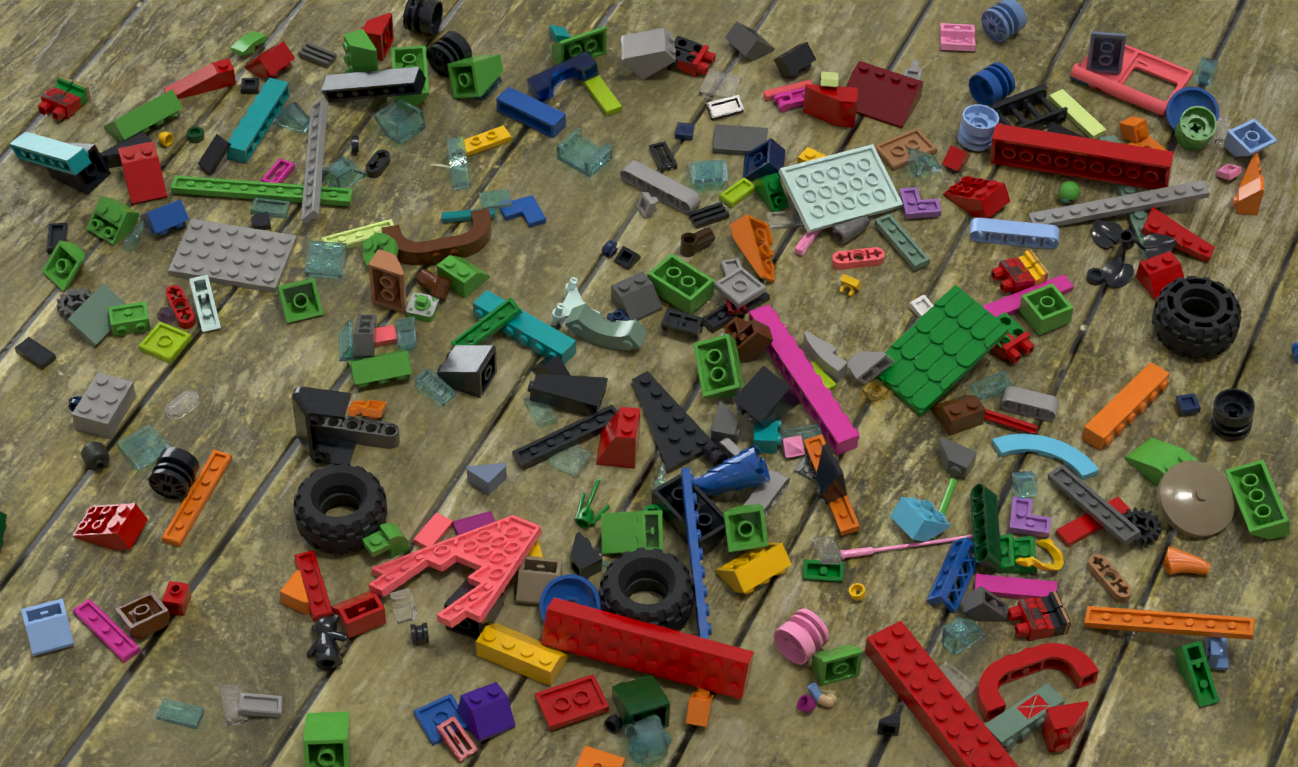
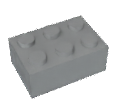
M97 373L72 413L75 429L111 439L136 398L133 382Z

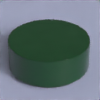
M191 127L186 132L187 140L191 143H199L205 138L204 130L201 127Z

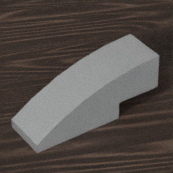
M805 331L803 347L807 355L834 382L838 383L846 376L848 362L836 356L837 349Z

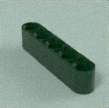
M977 484L970 493L974 558L978 564L990 572H994L1000 567L1002 562L997 495L983 484Z

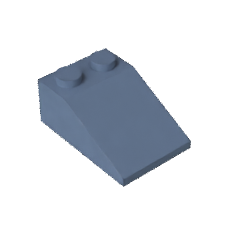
M1092 31L1088 48L1087 70L1098 73L1120 74L1127 34Z

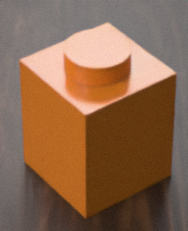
M1131 116L1119 123L1122 139L1138 142L1149 136L1146 119Z

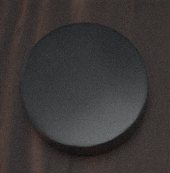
M352 135L351 153H358L359 136Z
M1091 268L1087 271L1086 280L1089 284L1095 286L1103 284L1105 279L1103 270Z

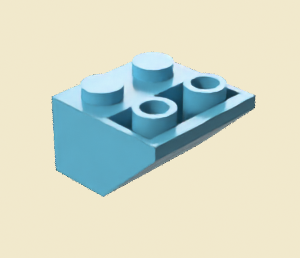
M901 497L890 515L912 540L926 542L951 526L945 519L946 516L937 511L932 502L928 500L921 501L914 497Z

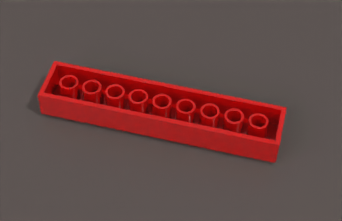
M996 124L991 146L992 164L1152 190L1169 187L1174 156L1172 151L1003 124Z
M555 597L546 610L541 645L741 700L748 687L754 652Z
M902 621L867 637L865 646L867 656L954 767H1018Z

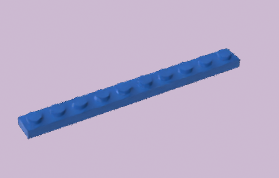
M690 467L681 469V485L691 575L694 583L698 637L709 639V635H712L711 623H707L706 616H709L710 612L709 604H705L704 597H707V585H703L702 579H705V567L700 564V560H703V549L698 546V542L701 541V531L696 528V523H699L698 511H694V505H697L696 493H692V487H695L694 475H690Z

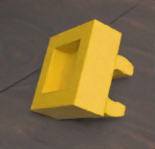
M845 274L840 279L843 284L840 287V292L843 294L845 289L849 288L850 292L848 295L850 297L854 296L855 290L860 292L863 286L860 280Z

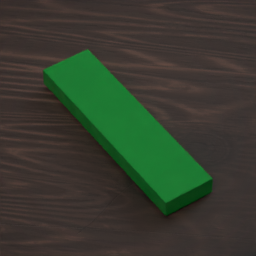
M510 297L450 343L453 347L455 345H481L523 312Z

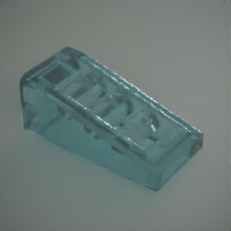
M428 368L415 377V388L442 406H445L457 395L451 387Z
M1004 370L971 384L970 388L974 396H977L981 401L1001 396L1007 387L1013 385ZM981 388L983 393L980 394L978 389Z

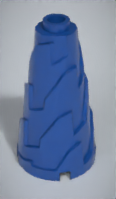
M753 445L696 478L695 484L706 496L719 495L732 490L737 491L750 486L752 488L770 482V474L765 459L758 456L762 454L758 446Z

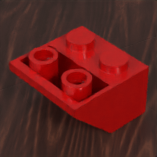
M371 591L331 606L334 614L340 617L339 623L348 639L386 623L385 607L378 595Z

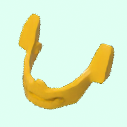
M1040 539L1036 544L1050 552L1054 559V564L1050 562L1043 564L1032 556L1015 560L1019 565L1027 567L1032 565L1037 569L1048 572L1059 570L1064 564L1062 551L1055 546L1052 539Z

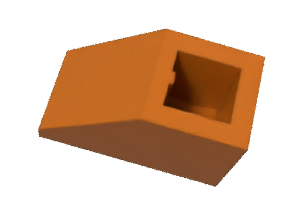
M705 689L693 691L689 698L686 717L687 724L707 727L714 694Z

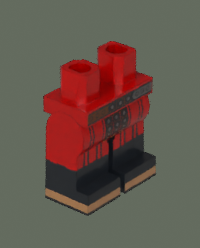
M677 36L674 41L676 61L664 68L671 70L673 67L686 74H691L693 77H696L698 73L707 75L710 64L713 65L715 62L716 54L708 51V45H702Z
M1057 591L1049 592L1048 596L1041 598L1021 599L1018 601L1017 606L1008 608L1007 612L1009 621H1020V623L1014 626L1016 636L1027 637L1028 641H1034L1035 638L1042 639L1068 634L1071 620L1065 607H1063Z

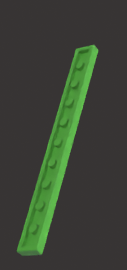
M175 175L171 190L172 193L302 203L304 185ZM321 186L320 204L351 206L353 189Z

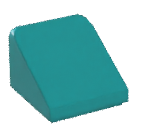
M549 25V35L555 43L571 38L564 27Z

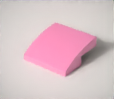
M940 23L941 50L975 51L974 25Z

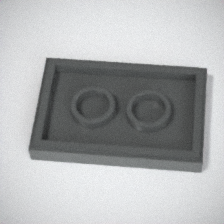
M715 124L713 153L745 155L767 141L768 128Z

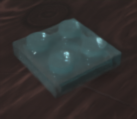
M310 240L304 270L305 276L342 278L347 250L346 243Z

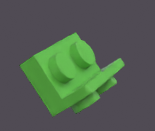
M146 301L108 307L113 336H123L151 330Z

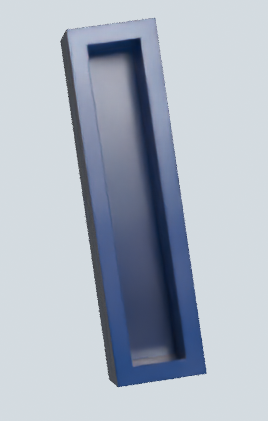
M511 87L505 89L496 98L498 112L549 137L555 138L566 127L565 113Z

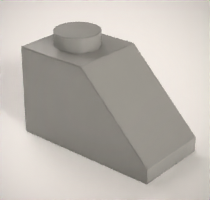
M860 351L848 361L847 365L856 379L866 386L895 361L884 352Z

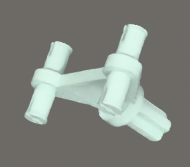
M571 277L570 282L565 286L564 302L558 303L557 307L552 311L550 323L553 326H557L559 320L568 318L572 308L586 303L581 299L577 289L578 279L576 277Z

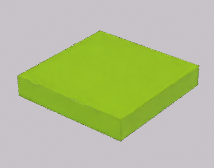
M159 321L139 344L138 348L139 351L171 364L192 340V336L187 332Z

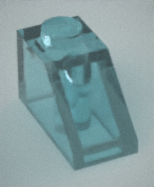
M959 617L943 627L941 642L953 655H956L986 637V633L974 620Z

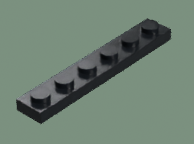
M610 405L512 451V457L522 469L602 432L617 410L613 405Z

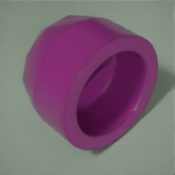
M803 695L797 702V708L804 713H811L812 709L816 708L815 700L808 695Z

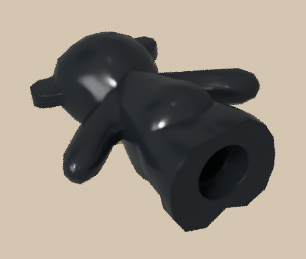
M338 615L322 617L311 627V631L316 633L318 638L311 645L306 655L308 658H311L317 652L316 666L322 671H330L334 667L343 664L339 653V646L335 640L345 642L348 640V636L337 632V622L340 620Z

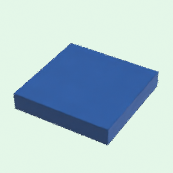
M452 694L413 711L415 718L432 746L444 741L437 732L436 727L455 716L465 731L469 730L457 713L458 703ZM452 723L449 724L455 734L458 735L459 732ZM444 727L443 729L445 730L449 738H452L446 730V728Z

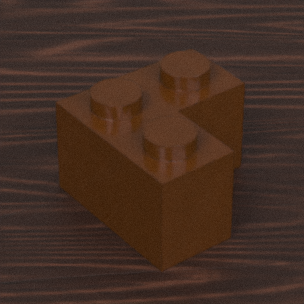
M736 316L723 327L725 334H730L736 340L739 359L747 363L773 341L769 326L755 319L747 322Z

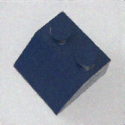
M772 138L745 154L743 177L749 181H754L768 174L778 173L780 178L779 170L784 167L785 149Z

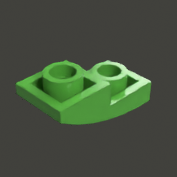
M256 31L248 33L234 43L231 51L238 53L239 56H248V54L255 52V46H260V44L267 42V35Z

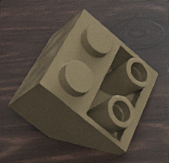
M526 556L519 568L516 603L539 605L544 588L553 579L563 575L562 559Z

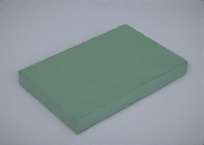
M103 283L66 322L95 347L112 330L108 307L125 305L126 303Z

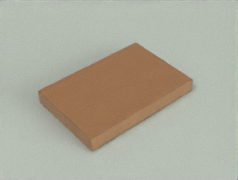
M918 128L874 146L879 157L893 172L937 153V148Z

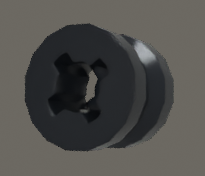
M427 622L419 626L410 624L412 645H417L418 642L429 643Z

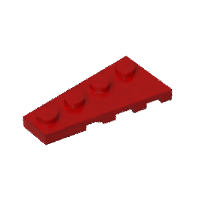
M1152 207L1141 233L1147 236L1150 234L1170 236L1177 240L1174 248L1207 263L1215 248L1154 207Z

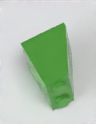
M501 55L472 56L449 63L448 70L453 98L482 96L503 72Z
M349 711L306 713L303 739L305 767H350L351 729Z

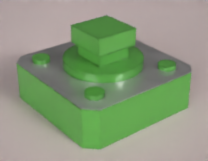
M417 292L413 293L406 308L407 318L432 322L440 305L439 298Z

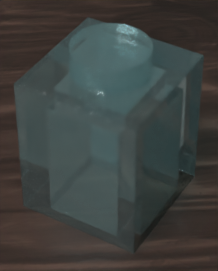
M1202 57L1196 70L1194 82L1210 87L1216 75L1219 61Z
M1032 471L1012 473L1013 493L1018 498L1038 496L1037 476Z

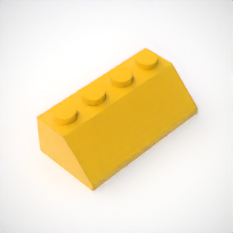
M498 623L485 626L476 640L477 656L548 686H552L570 656V653L541 645V641Z

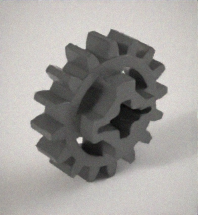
M73 287V291L67 289L66 294L61 293L56 305L60 317H64L67 320L94 292H90L89 288L84 291L83 287H80L79 290Z

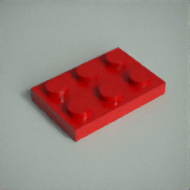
M594 674L535 693V700L550 731L609 711V705Z

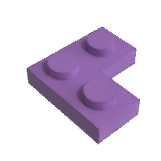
M917 187L900 188L899 195L903 203L902 207L906 219L941 216L942 210L939 199L921 200Z
M1013 496L1009 532L1049 538L1051 517L1031 515L1033 499Z

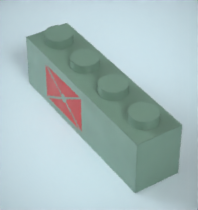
M1047 683L986 723L985 726L1001 746L1008 751L1014 747L1016 742L1021 739H1027L1034 730L1042 728L1046 708L1064 705L1065 700Z

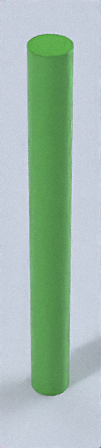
M954 478L950 479L938 510L944 515L957 485V480ZM937 536L931 538L930 540H936Z

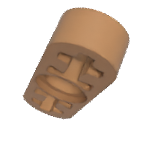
M1092 555L1089 558L1088 570L1115 601L1119 603L1128 602L1132 594L1131 586L1103 555ZM1110 575L1113 576L1115 580L1107 581L1104 577Z

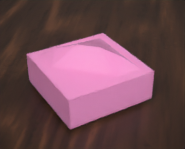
M1226 164L1216 171L1217 177L1231 180L1242 173L1241 167L1232 164Z
M801 435L781 439L785 458L805 455Z

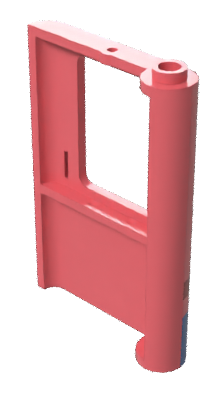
M1125 44L1120 74L1098 73L1087 70L1086 56L1081 64L1076 63L1073 66L1070 79L1165 117L1166 107L1170 98L1178 90L1187 86L1193 71ZM1134 69H1139L1176 84L1177 87L1165 102L1123 84Z

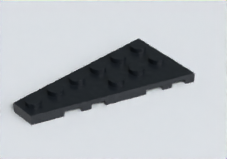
M648 371L633 378L632 386L638 401L641 403L643 414L646 416L647 424L659 449L667 474L701 457L702 448L712 441L709 436Z

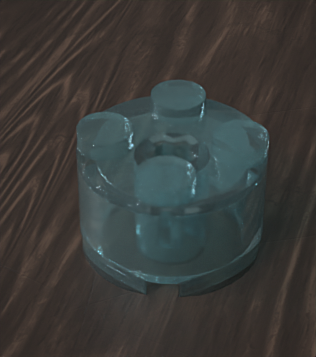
M650 716L626 725L625 738L629 737L630 744L627 747L637 764L642 763L641 765L668 755V745L671 744V737L668 732L664 731L659 716Z

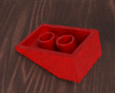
M805 84L803 112L837 127L854 128L858 88Z
M154 141L118 148L119 159L131 204L135 205L167 198Z

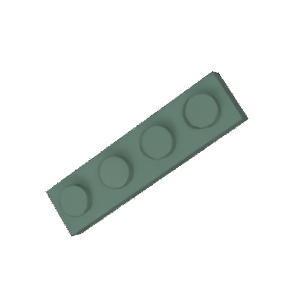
M891 214L875 219L874 225L914 271L930 264V258Z

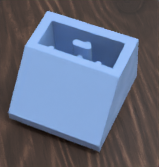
M63 599L21 609L33 656L74 646Z

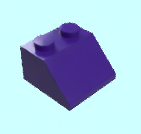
M497 682L460 696L457 713L479 742L515 728L508 696Z

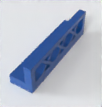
M968 536L953 541L926 600L931 606L942 603L951 613L957 611L962 596L978 564L974 556L973 559H970L968 550L970 549L974 553V544ZM963 563H965V565H966V569H967L966 574L963 573V569H962V564H963ZM956 578H959V582H960V588H959V589H957V587H956V582H955V579H956ZM949 593H952L953 603L947 598Z

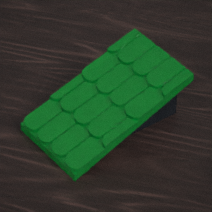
M954 285L884 352L895 362L875 379L918 416L922 417L1008 334L1009 328L967 293L962 291L961 288Z

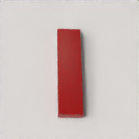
M1119 496L1108 502L1121 514H1125L1127 509L1131 511ZM1086 513L1056 529L1055 534L1067 547H1070L1104 527Z
M314 550L295 554V562L302 576L313 622L325 616L333 617L332 607Z

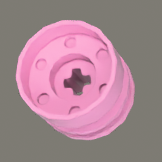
M804 608L799 609L789 618L788 622L783 623L774 632V641L780 652L788 660L798 665L805 664L815 654V651H819L830 638L828 628L815 613Z

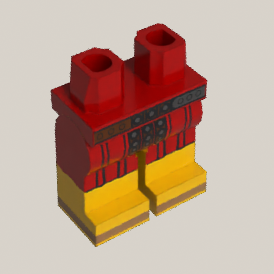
M1032 250L1025 251L1023 256L1014 259L1001 260L999 266L991 271V278L994 281L1002 280L999 284L1000 290L1003 293L1011 292L1012 294L1047 281L1049 272L1039 262V259Z

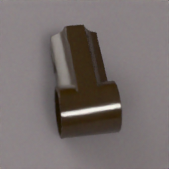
M708 227L695 233H684L681 236L680 253L685 257L694 256L697 249L715 241L713 230Z

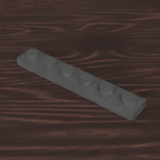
M1063 464L1048 473L1049 481L1123 545L1127 546L1141 536V531Z

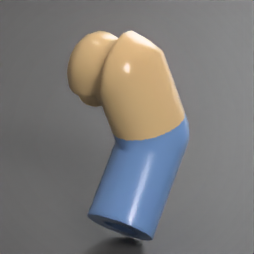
M816 683L807 686L816 704L829 708L837 702V697L833 693L822 694Z

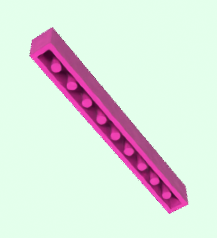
M770 305L749 311L748 322L755 319L769 326L773 341L765 347L766 351L835 454L839 455L857 448L858 439L860 438L858 430L853 428L849 417L842 412L839 402L834 400L830 389L825 387L821 376L816 374L812 363L808 362L804 351L799 349L795 338L790 336L786 325L780 321L777 312L773 311Z

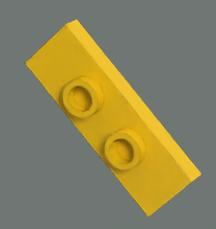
M503 125L456 142V147L465 158L512 141V137Z

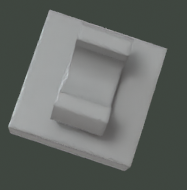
M642 192L636 207L644 218H650L652 213L657 211L655 206L660 204V201L657 197H651L648 192Z

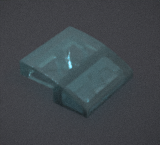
M151 424L117 442L119 450L138 471L157 461L162 450L170 447L163 436H159Z

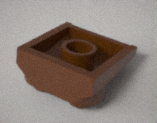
M153 591L119 608H115L116 613L128 628L132 638L142 639L157 630L165 628L169 623V610Z

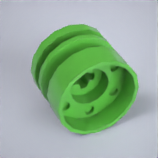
M1193 106L1185 110L1175 127V138L1181 147L1196 151L1208 145L1217 128L1215 115L1203 106Z

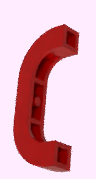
M1046 643L1032 648H1025L1016 654L1004 656L984 670L977 690V708L982 719L987 723L1005 712L1006 703L998 691L1004 684L1042 670L1056 669L1067 674L1077 689L1096 683L1099 670L1085 653L1066 644Z

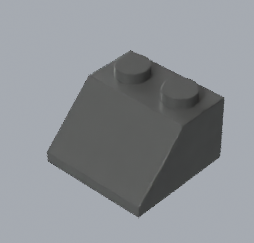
M737 21L725 36V39L729 41L728 45L734 50L738 49L740 51L739 55L746 60L750 58L755 61L775 50L755 30Z
M643 271L611 285V301L618 309L623 310V313L629 317V321L635 319L639 321L662 310L655 287Z

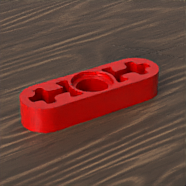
M178 285L169 286L165 290L166 299L179 326L183 329L192 328L196 323L195 316L182 288ZM178 305H185L183 309L176 308Z

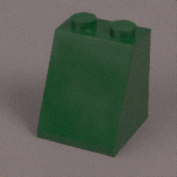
M653 675L641 676L635 680L621 682L612 686V700L619 716L623 720V725L629 738L669 727L670 701Z

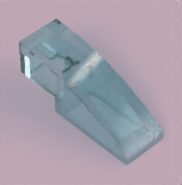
M464 136L446 138L453 191L471 189Z

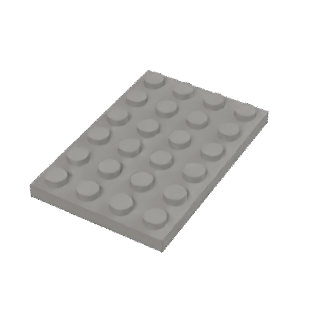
M191 219L168 272L170 276L188 279L208 275L209 282L276 293V286H279L296 245L297 236Z

